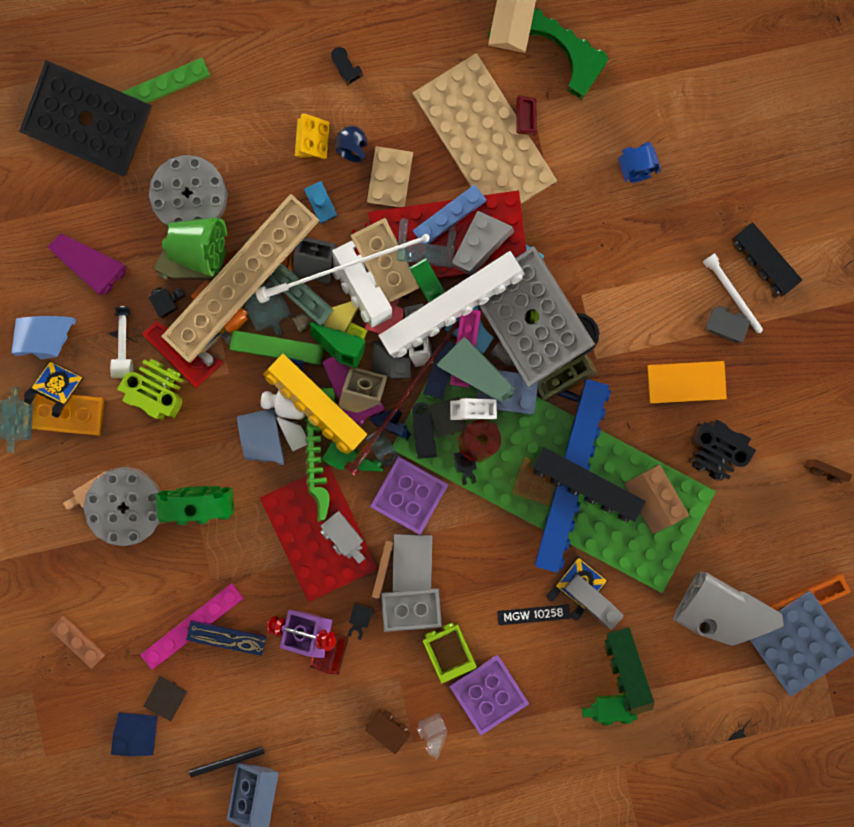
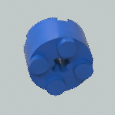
M651 142L644 143L635 149L633 147L625 148L622 150V155L618 158L625 182L630 180V183L640 182L651 178V173L655 172V174H658L661 171L655 147L652 146Z

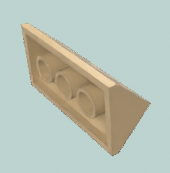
M497 0L488 46L526 53L536 0Z

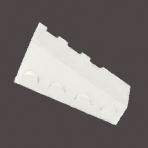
M353 241L332 250L333 268L362 258L361 254L356 255V246ZM364 262L332 273L336 280H340L345 294L350 295L353 306L359 308L362 319L365 323L368 322L371 328L392 318V307L379 286L375 287L374 276L371 271L366 272Z

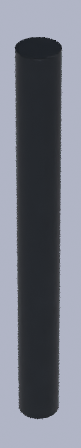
M263 746L191 769L189 774L192 778L265 754Z

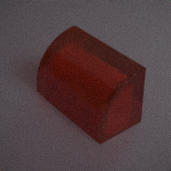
M334 633L336 638L334 648L330 651H325L324 658L313 657L310 668L327 674L339 675L349 637Z

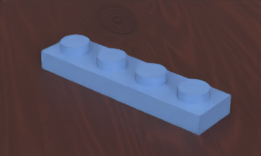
M474 184L415 228L413 232L418 238H421L424 234L429 235L430 239L428 242H421L426 247L484 204L486 199Z

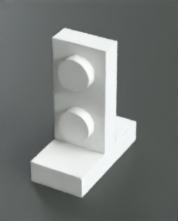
M463 398L450 401V420L497 419V399Z

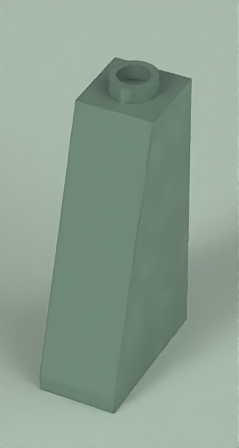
M465 337L437 364L441 369L500 402L508 401L514 395L513 391L516 388Z

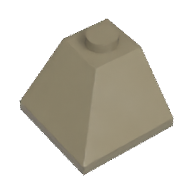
M350 367L341 393L339 407L358 413L379 405L388 376Z

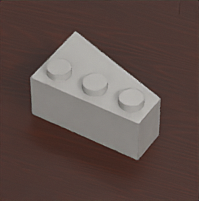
M477 211L452 261L454 268L472 276L489 259L488 257L514 233L513 227Z

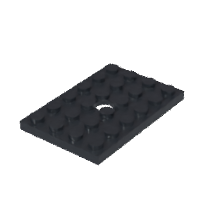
M45 60L19 132L126 177L153 105ZM89 111L92 114L93 122L91 125L83 126L79 117L82 112Z

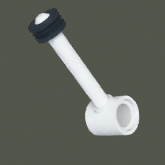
M125 306L115 308V312H117L115 316H119L118 359L111 360L110 372L112 379L123 378L127 373L133 372L132 359H126V317L130 316V308Z

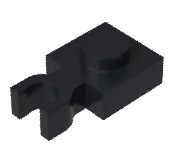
M473 450L454 453L453 459L456 472H462L463 474L462 485L467 484V477L471 479L472 484H475L477 481L472 471L476 470L477 467Z

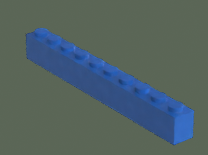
M586 379L564 458L590 471L589 457H593L596 446H593L594 439L599 437L601 428L598 427L600 420L604 419L606 409L603 406L605 401L608 402L611 390H608L609 385ZM563 485L555 487L534 564L535 567L558 573L559 569H563L565 558H562L563 552L568 550L570 540L567 539L569 531L573 532L575 521L572 519L574 513H578L580 502H578L579 494L575 496L567 492L568 488Z

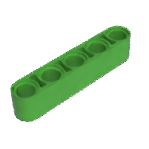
M232 331L229 350L272 358H279L284 354L287 358L301 360L304 363L322 365L325 350L321 345L240 331Z

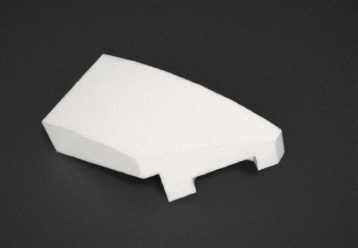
M279 416L276 417L292 452L307 445L305 442L307 436L297 421L287 420Z

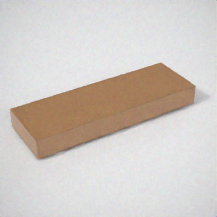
M386 540L372 594L373 598H380L393 541Z

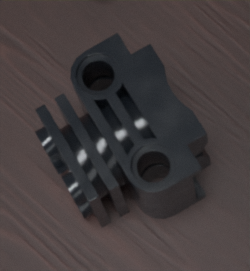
M719 420L710 421L709 424L704 422L703 425L698 423L691 435V443L699 450L693 451L692 455L696 457L690 458L689 462L693 463L692 467L696 470L709 472V477L722 481L723 479H730L731 476L726 473H733L734 469L732 467L748 465L756 449L748 446L751 440L750 437L732 431ZM702 434L706 437L705 443L701 441ZM736 453H738L740 456L738 462L735 459Z

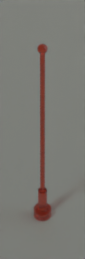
M458 321L452 324L450 331L368 445L362 448L352 464L347 462L344 468L357 477L361 471L358 467L370 452V447L455 329L459 328Z

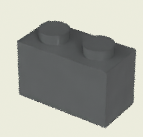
M722 306L712 308L704 331L737 344L742 343L751 322L746 319L747 316L740 313L734 315L728 312L729 309Z

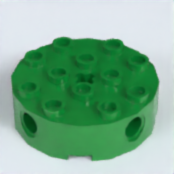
M195 486L176 488V491L164 490L155 493L157 519H159L160 523L176 521V525L188 524V521H196V524H205L210 519H230V516L235 513L233 488Z

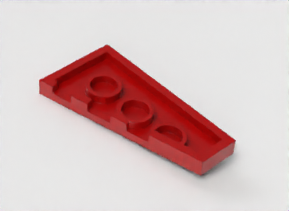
M155 321L142 333V336L195 389L224 363L219 358L212 356L213 364L207 366L198 355L191 363L187 362L161 337L168 328Z

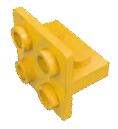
M301 114V118L297 119L296 157L314 156L321 159L327 158L329 121L308 114Z

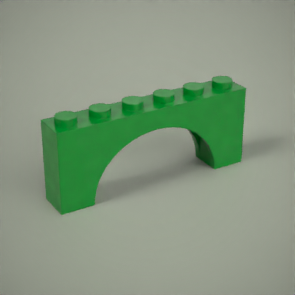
M535 7L529 35L548 38L562 48L571 65V81L567 91L583 100L609 60L607 54L600 49H594L591 47L590 42L585 39H579L572 30L559 26L558 21L545 17L544 13Z

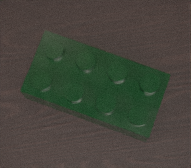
M630 627L608 633L607 640L604 641V648L607 656L612 658L610 659V666L613 675L617 674L618 677L616 678L619 693L623 692L624 695L622 703L625 712L629 711L630 716L653 710L654 699Z

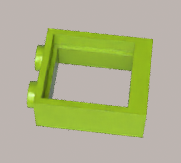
M453 622L442 626L443 630L437 633L435 630L425 634L426 638H423V643L441 684L477 668L458 623L455 625ZM456 631L469 661L442 672L429 642Z

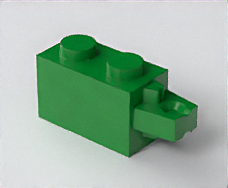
M624 695L595 697V703H591V707L581 708L583 718L592 717V721H598V723L605 726L613 725V722L621 721V724L633 723L632 720H637V715L630 716L629 711L625 712L622 703Z

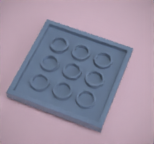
M810 590L778 611L782 614L783 627L750 640L790 697L854 656L853 649Z

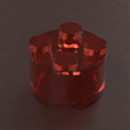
M482 419L471 422L458 438L459 451L469 461L476 463L489 459L498 452L501 446V434L497 424Z

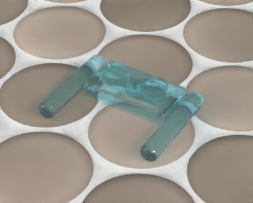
M405 218L400 220L398 245L407 243L408 220ZM451 225L449 227L447 247L416 243L399 249L397 251V261L418 263L426 258L430 265L453 268L456 226Z

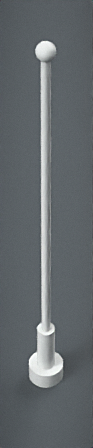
M424 234L421 238L289 284L283 283L266 289L264 286L256 290L257 299L260 303L270 300V296L287 291L292 286L422 241L428 242L430 237L428 234Z

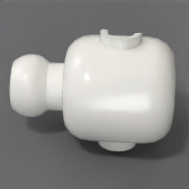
M278 390L277 395L270 391L262 393V408H275V413L282 418L301 420L306 417L303 412H299L294 407L292 401L280 394V390Z

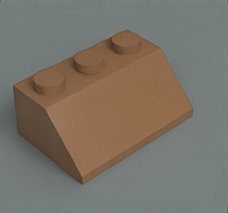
M660 464L624 483L628 492L646 501L640 514L652 534L672 526L689 516Z

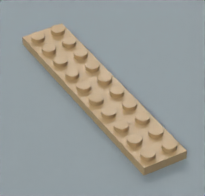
M290 194L161 337L187 362L191 363L320 220Z

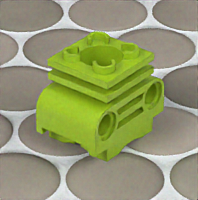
M153 359L150 361L143 360L142 363L149 366V369L140 366L139 370L146 373V375L143 376L135 372H129L123 377L117 390L125 393L122 401L131 406L142 408L148 415L156 419L163 420L166 415L175 418L181 408L182 398L170 389L172 387L179 390L180 386L174 382L176 380L183 383L184 379L180 378L181 374L173 369L168 368L166 371L163 369V364ZM138 379V385L134 387L133 383ZM169 397H172V400H173V401H172V403L168 406V404H167V399H168Z

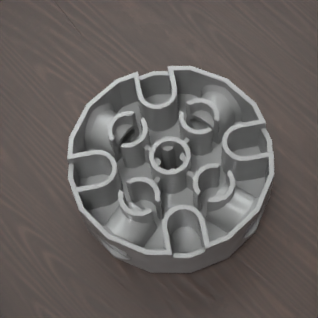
M182 155L171 158L158 167L150 182L149 199L152 210L161 222L168 226L170 222L222 217L227 207L228 192L225 180L213 164L198 156ZM190 191L192 194L187 198L185 195Z
M130 467L110 469L98 477L86 493L84 513L87 524L97 537L108 544L128 546L140 543L150 536L159 524V519L156 516L155 493L160 492L161 489L152 477L140 469ZM122 502H125V505L129 506L125 511L122 507H120Z

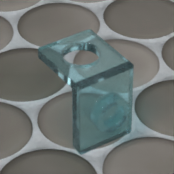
M383 429L366 438L383 467H386L399 457ZM388 453H392V454H393L390 459H388V460H384V459H383V457H384L386 454H388Z

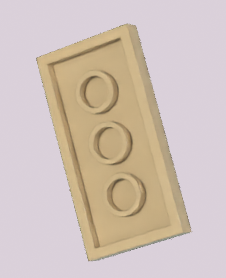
M386 218L351 235L362 258L399 245ZM401 249L364 261L368 272L371 271L374 276L376 287L379 286L389 303L420 288L409 269L410 266Z

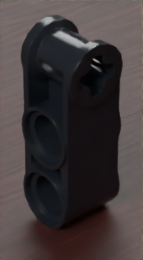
M423 402L416 403L412 413L417 459L437 457L429 406ZM420 405L423 409L427 410L422 417L415 412Z

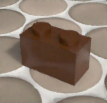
M380 709L366 726L365 731L396 755L410 737L409 728L402 722L398 724L394 721V716L387 710L383 712Z

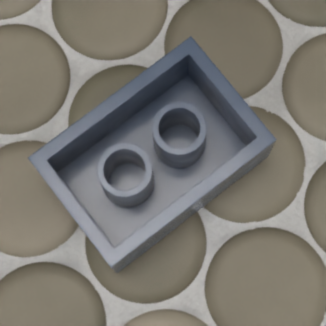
M499 371L516 389L513 391L514 395L508 401L500 402L497 400V411L534 415L538 382L528 387L520 373ZM479 389L477 391V399H495Z

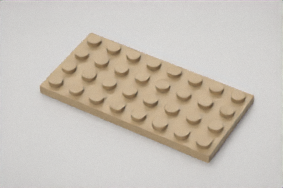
M477 53L412 93L470 187L475 184L482 195L519 190L522 204L557 182L556 177L530 136L516 133V114Z

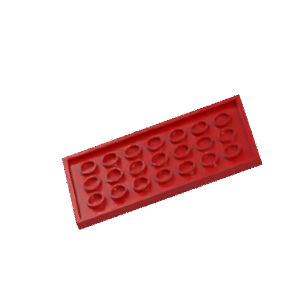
M519 190L483 195L486 199L484 204L426 247L419 242L402 248L401 250L409 266L411 267L426 258L438 279L469 275L454 268L452 261L477 211L512 226L514 233L488 257L489 259L476 272L511 251L515 258L526 252ZM453 200L368 212L369 226L386 218L398 244L401 245L418 239L413 230Z

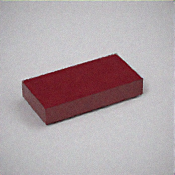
M518 96L516 98V133L531 136L537 134L536 98Z

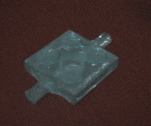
M270 282L265 285H261L260 287L264 286L266 287V289L275 287L276 285L273 282ZM255 291L244 303V307L256 331L272 327L276 337L284 334L279 323L291 316V312L282 294L278 293L270 296L269 301L260 303Z
M11 387V398L0 400V438L7 440L6 452H14L15 441L21 439L31 440L33 402L27 404L23 400L18 399L20 387Z

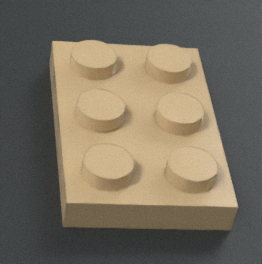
M376 146L367 204L393 208L405 207L413 152Z

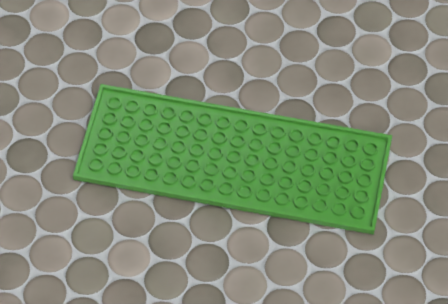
M450 374L442 400L423 394L426 387L425 384L415 404L423 402L429 406L437 457L417 459L412 410L404 423L407 426L406 430L411 433L408 441L397 436L391 449L544 530L556 485L550 483L551 479L546 476L541 478L533 474L534 470L529 468L539 447H545L564 457L575 416L536 396L534 415L497 411V419L450 420V401L463 398L477 399L478 389L472 385L469 388L450 385ZM420 405L415 412L422 417L427 410L423 409ZM600 430L598 439L595 438L593 446H596L594 455L589 457L588 464L591 465L590 472L627 491L624 486L625 482L660 464L689 516L672 526L652 534L641 514H639L635 522L628 521L626 523L617 518L618 514L614 512L609 514L601 510V505L597 503L592 505L584 501L585 497L579 494V511L574 513L572 519L575 521L573 532L569 531L567 539L570 540L572 546L663 593L716 491ZM473 450L477 469L473 470L472 473L475 475L477 482L472 484L471 479L467 477V484L463 486L462 472H456L453 454Z

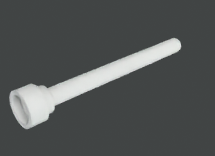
M716 253L705 259L703 263L706 268L709 267L710 270L714 271L739 309L747 316L746 319L751 321L750 324L755 332L761 333L763 328L720 268L719 258Z

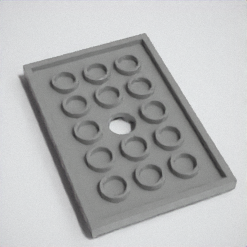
M534 246L516 258L525 273L522 276V280L516 284L511 283L505 287L506 290L504 292L489 297L488 302L479 305L528 387L533 386L595 345ZM532 309L538 311L539 320L537 323L528 324L525 320L526 313Z

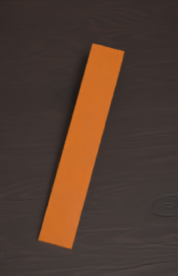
M840 573L770 607L779 611L809 590L820 605H824L851 593V590L843 574Z

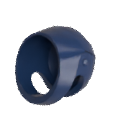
M346 126L337 134L336 152L349 161L361 163L365 158V153L361 147L367 146V137L361 128Z

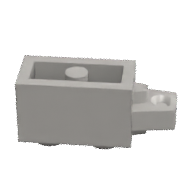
M340 511L320 526L322 528L320 532L327 540L331 539L334 542L333 548L339 555L343 553L349 559L353 556L358 563L365 559L359 551L363 548L360 543L364 540Z

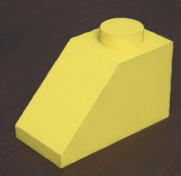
M351 301L333 307L334 311L326 320L324 326L346 333L350 322L352 323L359 309L355 308Z

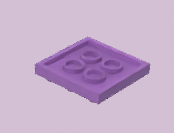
M398 457L370 507L421 535L448 484Z
M498 654L449 685L480 735H483L529 705V702Z

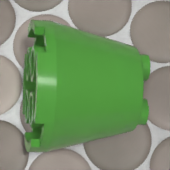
M214 217L170 222L167 238H164L162 242V248L166 250L167 259L206 276H214L215 273H219L224 264L227 249H224V236H227L225 222L221 218Z

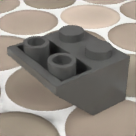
M304 237L295 247L293 273L297 277L306 278L332 269V250L338 248L335 243ZM332 273L313 280L330 284Z

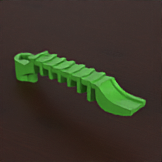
M333 387L320 388L335 403ZM306 417V474L308 475L306 484L308 485V493L317 503V522H322L325 520L328 512L329 493L325 488L314 487V485L327 484V478H314V474L323 473V467L314 468L315 463H321V457H314V453L321 452L320 446L314 447V442H321V436H313V432H319L321 429L311 424L308 417Z

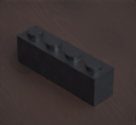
M753 222L731 239L734 242L733 246L739 252L742 251L746 256L745 260L752 267L755 266L759 271L758 275L760 278L768 281L771 285L770 289L775 295H780L781 297L786 295L802 281V278Z

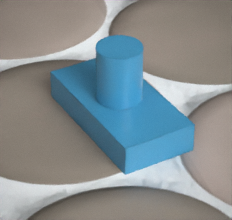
M322 181L304 189L317 218L320 220V224L337 217V213Z

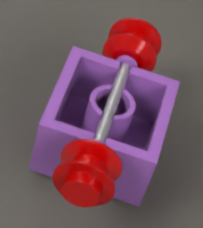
M288 610L286 620L273 616L266 624L268 634H275L277 637L282 636L280 648L305 656L324 658L325 651H330L336 644L335 634L330 632L332 619L303 611Z

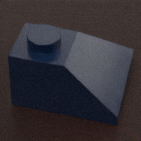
M119 712L113 732L111 755L130 757L154 755L158 716Z

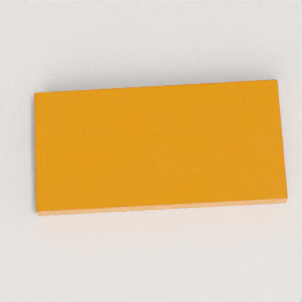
M724 361L647 365L649 404L727 399Z
M36 394L31 404L26 403L23 428L101 436L105 398L72 395L59 418L51 415L53 412L52 407L56 403Z

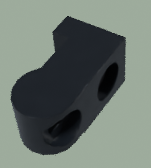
M337 47L332 51V62L347 86L363 77L359 65L355 68L352 66L348 59V53L344 48Z

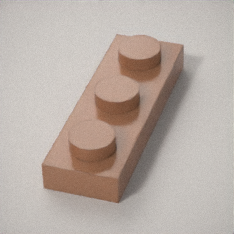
M65 615L50 629L91 669L106 655Z

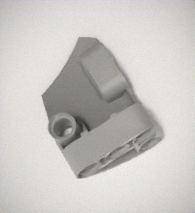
M698 572L694 576L673 617L675 622L691 630L694 634L730 646L757 638L784 626L780 612L751 595L734 589L707 572ZM702 622H704L705 624V630L703 632H701L699 629V626Z

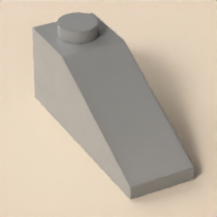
M578 574L564 588L605 628L612 630L624 617L610 601Z

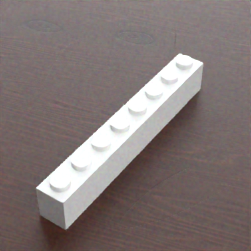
M509 251L384 331L379 337L391 356L394 358L402 357L409 348L421 345L425 338L435 336L440 332L439 329L445 325L450 326L454 324L456 318L461 315H468L473 311L472 308L478 304H485L492 295H498L506 290L505 287L511 283L516 284L521 281L525 273L514 255Z

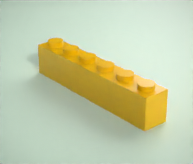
M284 354L263 373L267 382L275 385L284 398L292 401L294 407L299 412H303L311 424L318 426L326 438L336 443V447L341 452L349 454L367 436L363 429Z

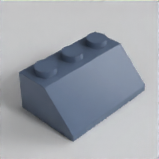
M237 763L227 821L241 827H269L279 772L267 767Z

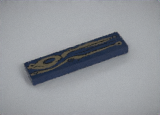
M190 620L186 640L262 656L266 636Z

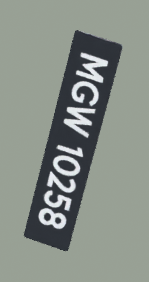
M568 604L497 611L499 625L570 619Z

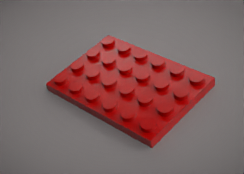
M330 465L323 468L322 474H314V478H327V484L314 485V487L325 488L329 493L328 512L325 520L322 522H317V503L308 493V485L306 484L308 475L260 497L308 602L378 570ZM338 511L342 513L364 540L360 543L363 548L359 550L365 557L361 563H358L353 556L349 559L343 553L339 555L333 548L334 542L331 539L327 540L320 532L322 530L320 526Z

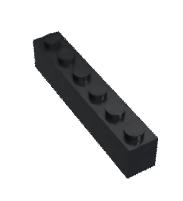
M545 447L538 448L529 468L534 470L533 474L541 478L544 476L550 478V483L561 487V485L567 487V492L575 496L578 494L584 496V501L592 505L595 503L601 505V510L609 514L612 512L618 514L617 518L626 523L628 521H636L646 502Z

